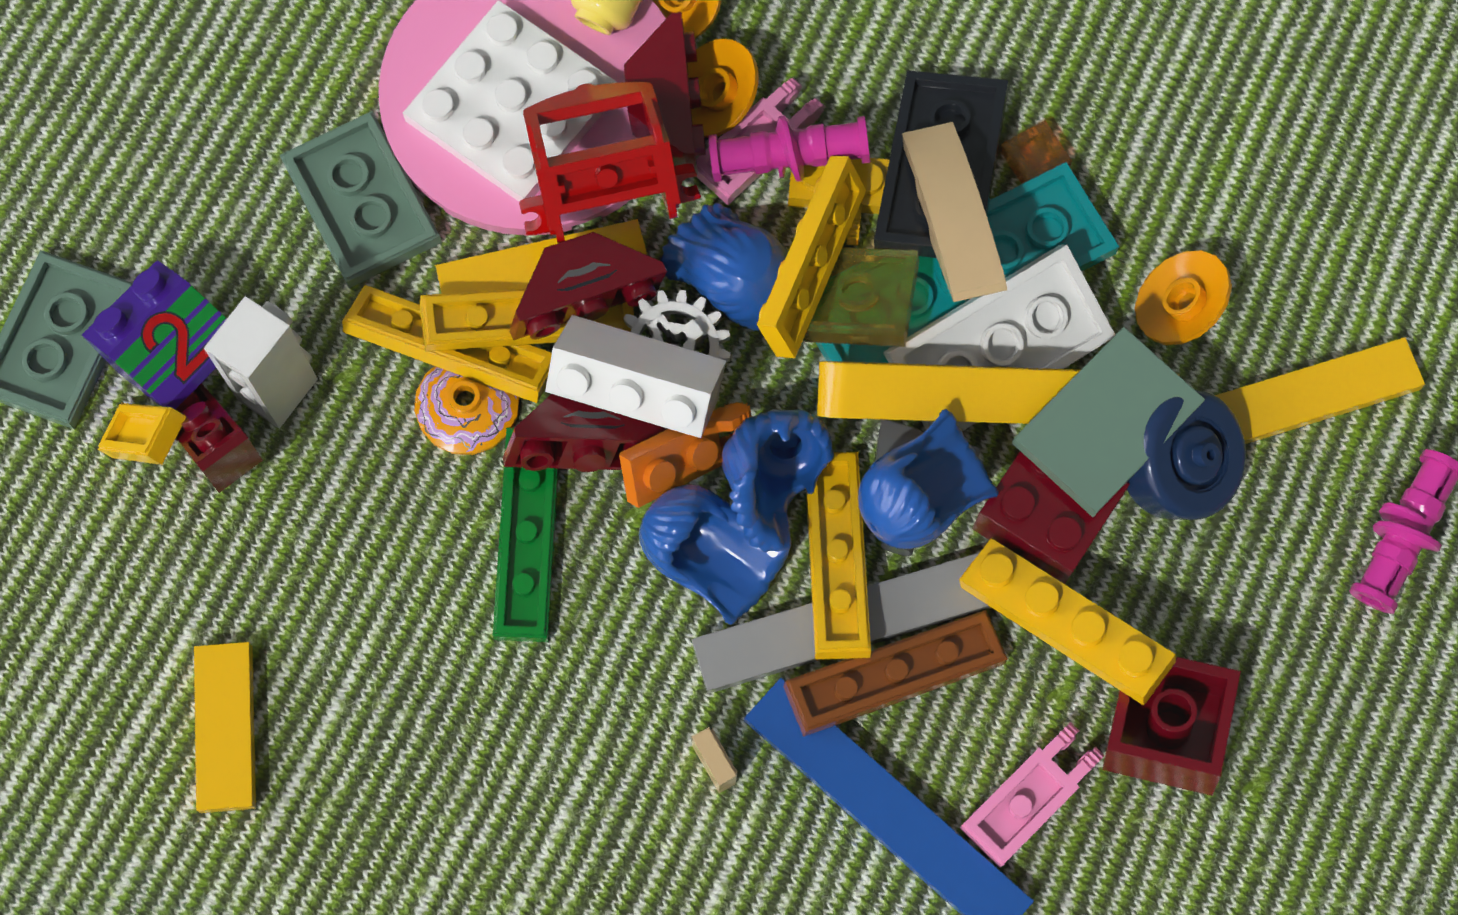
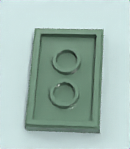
M372 111L280 155L286 170L349 288L442 243L440 235L407 174L395 157L387 137Z
M40 250L0 332V403L75 430L107 362L86 341L82 334L94 323L96 317L103 310L109 308L133 283Z
M1123 327L1013 439L1012 444L1088 514L1094 517L1149 459L1144 450L1143 440L1147 422L1155 409L1164 401L1173 397H1181L1184 400L1165 439L1166 441L1205 399Z

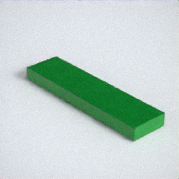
M506 428L505 451L514 428ZM504 467L493 621L494 640L549 641L559 468L530 471L523 467Z

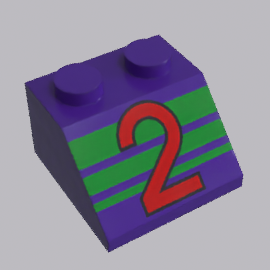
M157 260L147 270L140 273L133 281V284L109 308L103 310L96 317L94 323L82 336L117 373L159 406L176 409L216 369L204 347L227 318L184 278Z

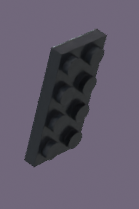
M907 70L874 236L875 251L937 258L930 241L928 222L917 196L915 177L904 151L902 133L950 122L954 123L987 216L1008 97V80Z

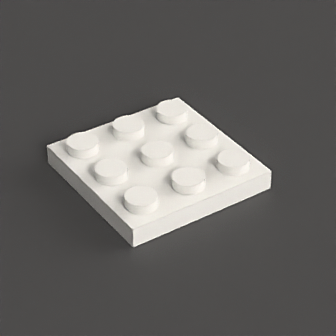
M498 0L404 110L403 116L405 121L511 197L520 201L535 196L540 190L523 110L547 98L575 90L582 84L600 85L618 82ZM604 112L540 125L547 158L571 153Z

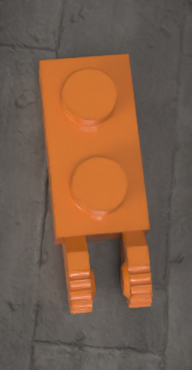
M736 402L715 409L701 438L667 429L620 452L619 457L627 502L640 508L659 498L666 491L685 485L722 466L723 448L733 433L719 438V432L735 431L736 427L742 424L746 418L752 417L750 406H747V403Z

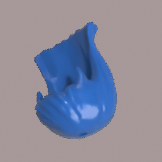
M718 203L712 206L705 204L702 206L700 213L693 214L691 222L680 223L677 233L669 235V243L662 246L664 255L660 261L663 262L667 270L665 276L669 280L681 281L693 286L729 320L753 331L760 330L757 326L760 309L768 300L777 279L778 268L781 262L785 260L788 250L766 229L741 222L738 214L733 213L730 208L723 207Z
M774 409L766 413H760L757 416L748 417L742 424L736 427L733 435L724 445L722 468L732 490L729 494L733 500L730 507L733 511L737 512L736 522L739 526L744 527L743 533L744 536L750 538V546L759 548L762 552H779L790 549L791 537L787 515L789 504L799 492L805 489L808 494H813L819 475L828 463L833 460L834 452L830 433L826 424L814 414L800 409Z
M943 409L939 413V417L921 436L894 448L870 466L860 483L858 504L863 520L878 540L897 549H913L932 542L945 532L968 508L983 500L997 497L999 493L984 469L983 461L977 457L975 449L969 445L962 429L957 425L955 416L947 409Z
M692 484L672 488L657 498L643 516L639 530L642 550L659 572L705 598L720 612L725 622L732 625L743 614H746L752 606L756 605L760 597L768 591L771 581L783 567L789 550L765 553L759 548L751 547L749 544L750 538L744 536V527L739 526L736 522L737 512L731 509V505L712 491Z

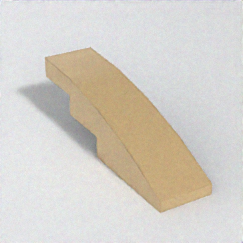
M950 122L902 133L904 151L915 177L917 196L928 222L930 241L953 302L1007 291V283L992 231L954 123Z

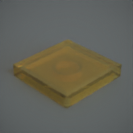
M842 248L802 342L906 347L919 268L918 251Z

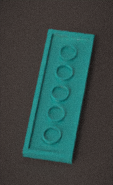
M1067 162L991 199L989 202L987 219L1005 278L1058 245H1068L1081 272L1115 255L1119 248L1116 240ZM884 253L827 282L808 331L826 361L889 363L883 353L884 351L970 299L953 302L937 258Z

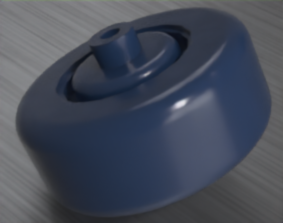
M1195 390L1205 401L1166 441L1165 439L1184 403L1183 398L1173 397L1164 401L1150 416L1143 440L1144 450L1149 459L1127 482L1130 484L1127 488L1129 495L1147 513L1163 519L1199 520L1218 513L1235 496L1241 484L1246 464L1244 435L1238 419L1232 410L1221 399L1211 393Z

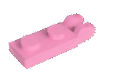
M794 78L787 80L767 99L761 98L734 128L724 133L719 139L748 136L751 132H775L778 117L783 116L781 112L797 98L802 88L801 84ZM814 98L806 103L792 118L786 119L792 130H796V128L804 129L818 120L825 107L817 98ZM709 148L706 150V155H701L696 159L698 172L696 177L727 205L761 175L755 174V172L722 176V181L714 182Z
M1071 722L1043 750L1039 747L960 827L999 868L1079 788L1077 783L1105 756L1097 747L1093 750H1088L1076 762V767L1067 775L1052 758L1060 750H1065L1076 739V734L1079 730Z

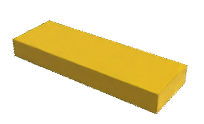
M249 642L194 646L196 811L199 813L256 809L253 646Z

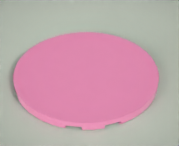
M415 0L395 28L381 65L379 107L382 124L392 151L409 180L418 191H422L449 215L488 231L528 236L525 232L524 222L535 220L538 217L537 213L528 212L521 214L519 201L405 121L403 116L404 110L498 0ZM500 0L618 83L625 82L624 64L665 20V17L652 0H642L627 29L613 30L611 35H605L587 27L575 18L577 10L572 6L571 0ZM627 107L604 111L571 152L636 139L632 135ZM539 190L535 196L541 195V191ZM630 200L562 214L560 219L563 232L572 230V226L588 222L599 216L604 218ZM550 232L543 233V234H538V235H547V234H550Z

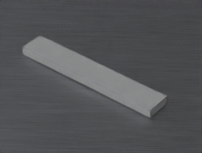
M979 553L867 586L871 645L990 609V606L963 590L959 582L960 577ZM812 603L692 639V646L707 694L819 661L815 660Z

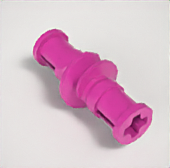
M785 115L778 117L776 131L772 133L759 131L751 132L748 136L718 139L717 134L709 135V150L714 182L722 181V176L748 172L762 174L769 173L773 169H778L779 177L783 179L786 168L789 167L796 182H801L804 180L805 165L814 167L826 166L830 156H849L850 160L862 159V164L870 163L865 116H858L857 122L829 126L815 124L804 129L796 128V130H792Z
M1423 450L1420 455L1422 465L1410 488H1407L1402 495L1400 505L1391 502L1383 503L1379 513L1384 521L1380 520L1373 525V531L1383 539L1375 546L1372 552L1373 558L1360 583H1353L1349 590L1350 594L1362 603L1384 613H1395L1398 607L1395 599L1407 576L1412 575L1418 563L1420 551L1426 549L1438 552L1442 547L1430 535V532L1434 525L1442 518L1446 510L1445 504L1458 481V461L1435 450Z

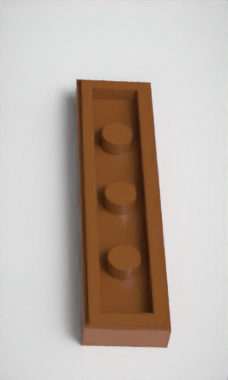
M985 610L871 651L870 658L846 659L785 681L783 687L804 737L1002 666L1008 659L990 617Z

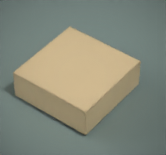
M708 727L692 736V747L718 793L735 785L737 771L714 730H710Z

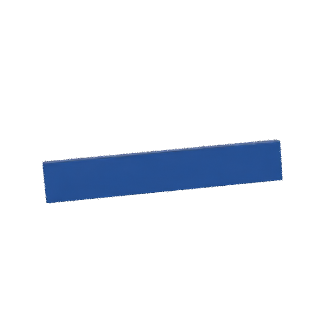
M782 678L773 685L744 717V722L961 915H1023L1034 902L837 726H832L803 737L783 685L785 681Z

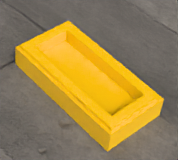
M121 403L98 445V450L114 459L162 465L187 416L172 407Z

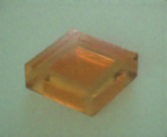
M1046 121L1002 143L1000 152L1021 184L1067 162L1069 167L1072 164L1071 158Z

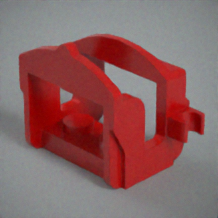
M619 82L600 85L582 84L575 90L547 98L523 110L541 195L519 201L521 214L528 212L538 214L535 220L524 222L525 232L528 236L550 232V236L556 234L557 243L565 241L560 215L659 193L662 194L669 219L678 217L676 208H679V204L694 201L701 197L697 185L690 187L682 186L685 179L696 177L697 173L692 163L674 166L670 142L663 124L653 85L649 82ZM643 103L650 136L547 158L540 125Z

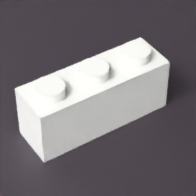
M245 296L206 344L204 350L237 400L280 429L318 378L309 363L312 358L311 355L300 346L302 338L290 327L293 320L276 305L266 301L261 307Z
M572 315L553 346L545 392L701 438L717 404L726 360Z

